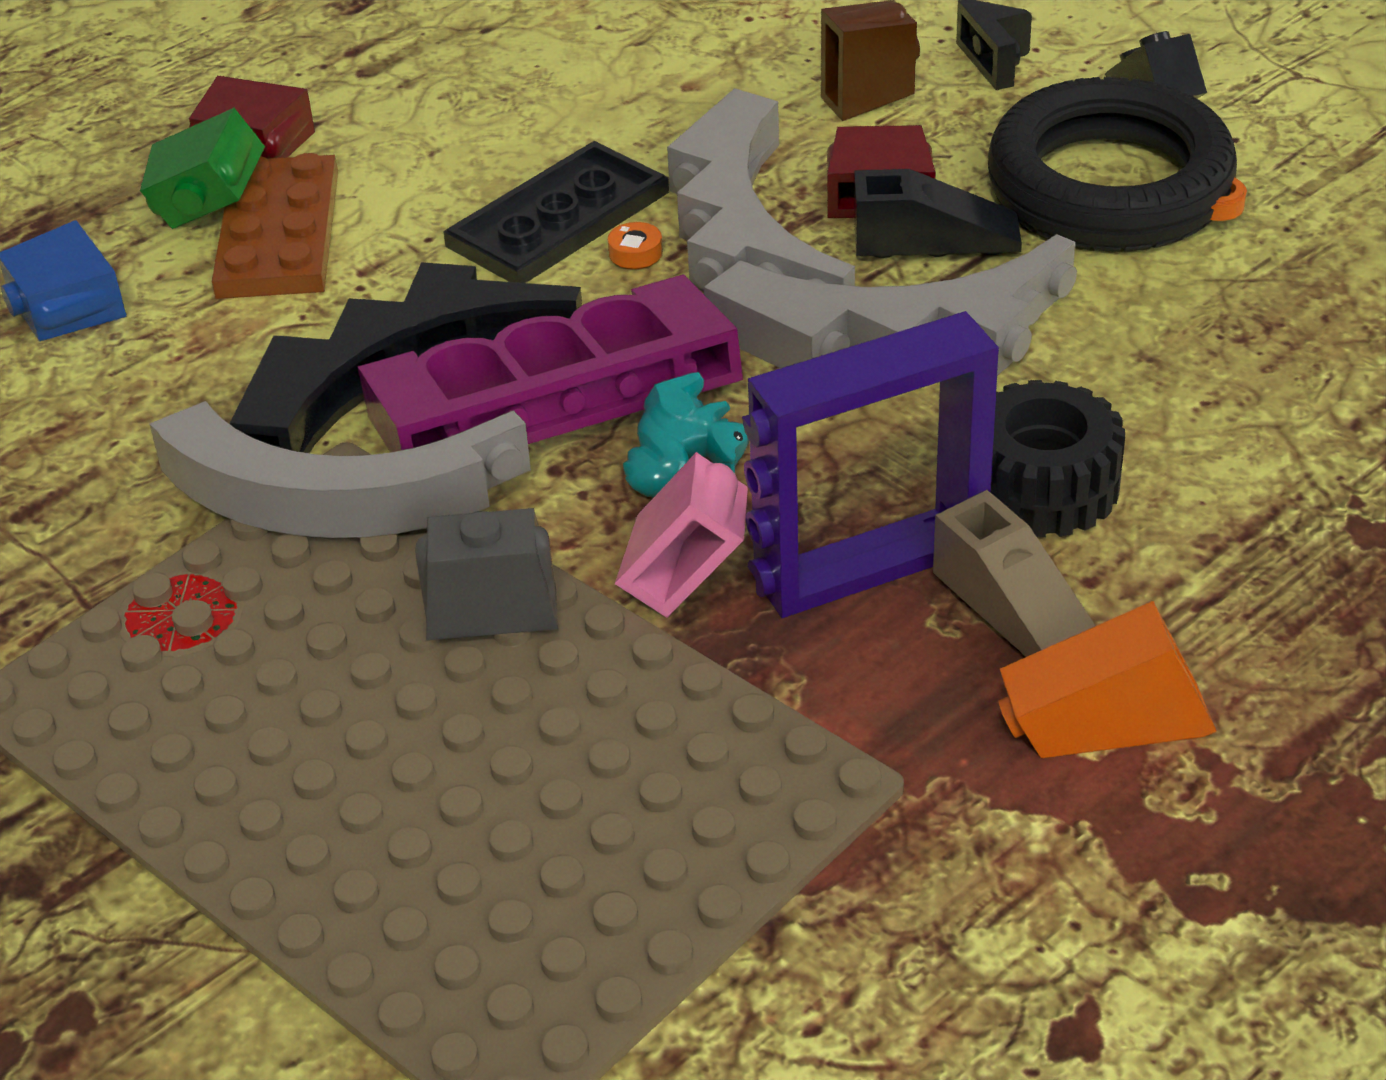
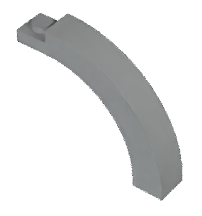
M206 401L149 423L161 471L186 495L215 513L237 522L268 531L298 536L325 538L370 537L427 528V517L467 514L490 507L487 489L531 471L526 423L514 411L434 443L391 453L363 456L316 455L272 446L235 429L224 421Z

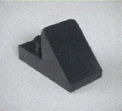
M958 0L956 44L995 90L1014 87L1015 66L1020 63V57L1027 55L1030 51L1032 15L1025 9L978 0Z

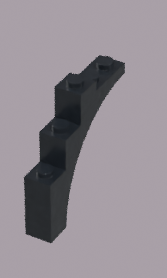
M421 262L404 302L349 298L330 339L274 335L230 421V425L242 433L272 446L310 454L314 445L342 416L365 400L358 366L414 351L419 357L431 347L456 339L485 338L494 340L497 333L508 325L524 319L540 316L571 318L573 312L582 306L581 287L477 280L476 266Z

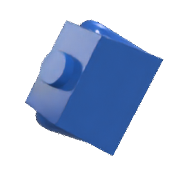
M77 220L0 252V267L5 284L1 285L0 288L6 306L13 317L21 314L39 342L127 317L114 269Z

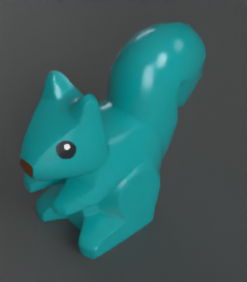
M699 372L655 384L645 399L643 406L645 412L637 427L640 446L633 447L628 451L627 461L623 463V470L627 483L635 491L646 497L654 498L696 452L703 457H708L713 463H722L728 466L735 473V466L742 458L749 444L742 423L730 422L727 418H722L730 410L728 402L722 401L703 405L701 400L697 398L704 387V379Z

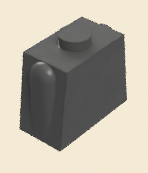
M534 508L492 512L477 511L467 514L427 517V534L418 539L415 548L426 616V640L558 629L556 583L553 574L550 539L546 529L539 526Z

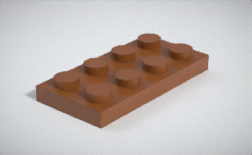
M303 153L295 157L271 159L260 156L240 200L224 208L212 276L215 299L325 292L338 178L335 154L317 155L315 153Z

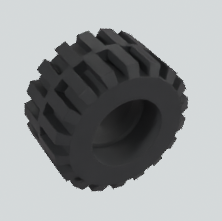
M1028 380V384L1019 385L1012 383L1003 386L1002 392L996 391L990 493L1026 522L1036 537L1046 538V534L1056 533L1059 537L1073 535V529L1076 528L1084 531L1096 526V519H1105L1112 512V505L1117 504L1125 445V429L1122 428L1123 419L1119 412L1111 411L1112 404L1105 398L1093 397V391L1082 386L1078 388L1070 387L1067 382L1043 383L1042 380Z

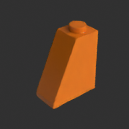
M1154 601L1000 668L1008 693L1007 697L999 700L1003 717L1015 738L1026 734L1040 758L1201 738L1217 732L1198 684Z

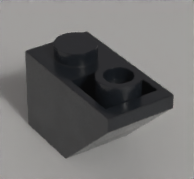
M1163 31L1144 37L1139 41L1141 47L1120 54L1121 62L1105 73L1106 77H1125L1130 81L1135 78L1156 82L1157 86L1159 84L1167 85L1168 87L1181 90L1183 93H1187L1196 99L1207 93L1191 34L1171 38L1169 31Z

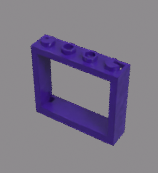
M966 311L748 378L749 415L743 416L742 421L745 433L750 441V460L744 463V474L752 494V511L746 513V525L753 542L754 559L749 560L747 567L756 580V594L759 597L767 596L781 618L933 567L935 515L983 491L988 490L991 492L999 347ZM940 382L935 509L798 555L796 427Z

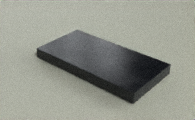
M593 141L443 231L445 247L508 282L527 283L668 194L669 177Z

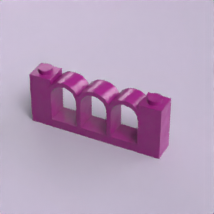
M682 274L631 289L632 295H613L585 303L573 312L571 318L540 316L524 319L508 325L497 333L494 340L462 338L446 341L431 347L419 357L414 351L358 366L368 418L390 453L443 440L510 411H514L526 423L528 444L644 410L645 399L655 384L680 376L699 372L704 379V387L701 392L742 381L738 330Z

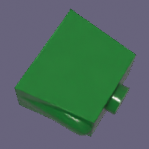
M234 107L152 144L140 192L146 198L149 209L154 214L161 216L174 229L239 201L265 145Z

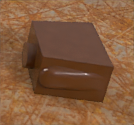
M895 0L821 9V98L842 121L915 94L916 60L920 56L917 22L907 13L902 4L897 3Z

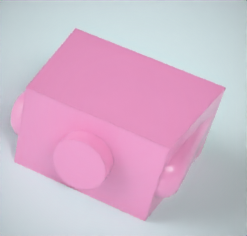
M696 452L637 515L615 585L668 618L744 541L748 487L738 481L735 473L728 466L722 463H712Z

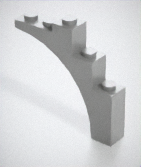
M735 88L667 147L670 192L677 194L679 238L687 240L689 280L699 290L704 291L705 285L741 260L781 275L818 283L855 286V266L819 252L790 234L765 210L752 185L761 166L779 146L778 101Z
M1056 234L1029 253L995 268L952 280L910 286L860 287L818 283L777 274L740 260L705 285L704 295L737 327L739 348L779 368L966 311L999 347L998 376L1010 364L1020 361L1028 351L1032 339L1029 325L1034 324L1041 313L1059 298L1066 297L1072 290L1077 277V269L1074 267L1075 241Z

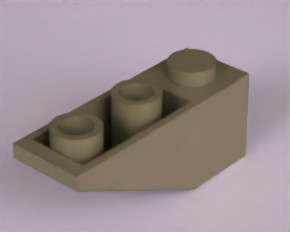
M988 490L935 515L933 573L1024 656L1032 655L1096 626L1030 526Z

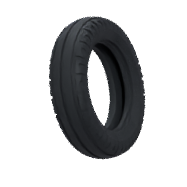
M1092 77L1052 84L1049 87L1041 88L1027 95L1014 104L1001 118L992 136L988 153V170L992 188L1000 204L1014 210L1018 216V222L1030 231L1047 239L1058 234L1075 241V247L1089 250L1090 247H1093L1094 251L1120 252V249H1123L1124 252L1147 250L1151 247L1158 248L1175 243L1197 233L1213 221L1210 220L1214 211L1211 207L1217 203L1216 201L1221 196H1228L1231 193L1230 188L1234 177L1236 178L1237 156L1231 133L1225 123L1210 107L1195 97L1167 85L1159 84L1157 86V83L1135 78L1130 81L1125 77H1104L1103 79ZM1093 139H1116L1136 142L1158 149L1175 159L1183 168L1165 179L1148 184L1103 186L1081 182L1064 176L1051 169L1040 158L1050 151L1070 143Z

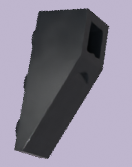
M911 169L854 170L856 256L888 258L894 255L926 254L940 257L958 253L997 255L1003 252H1021L1022 241L1018 216L1012 209Z

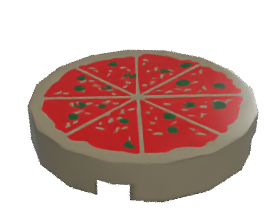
M187 569L163 573L169 577L173 590L171 598L166 603L157 607H143L135 602L133 592H131L122 601L118 611L122 623V628L118 635L124 642L139 635L153 636L159 641L162 657H180L201 652L211 647L219 634L226 630L234 629L239 624L245 605L244 601H233L226 597L222 585L224 575L213 571L196 574ZM190 600L206 602L210 606L213 616L212 626L206 632L196 636L179 634L175 630L172 620L174 609L181 603Z

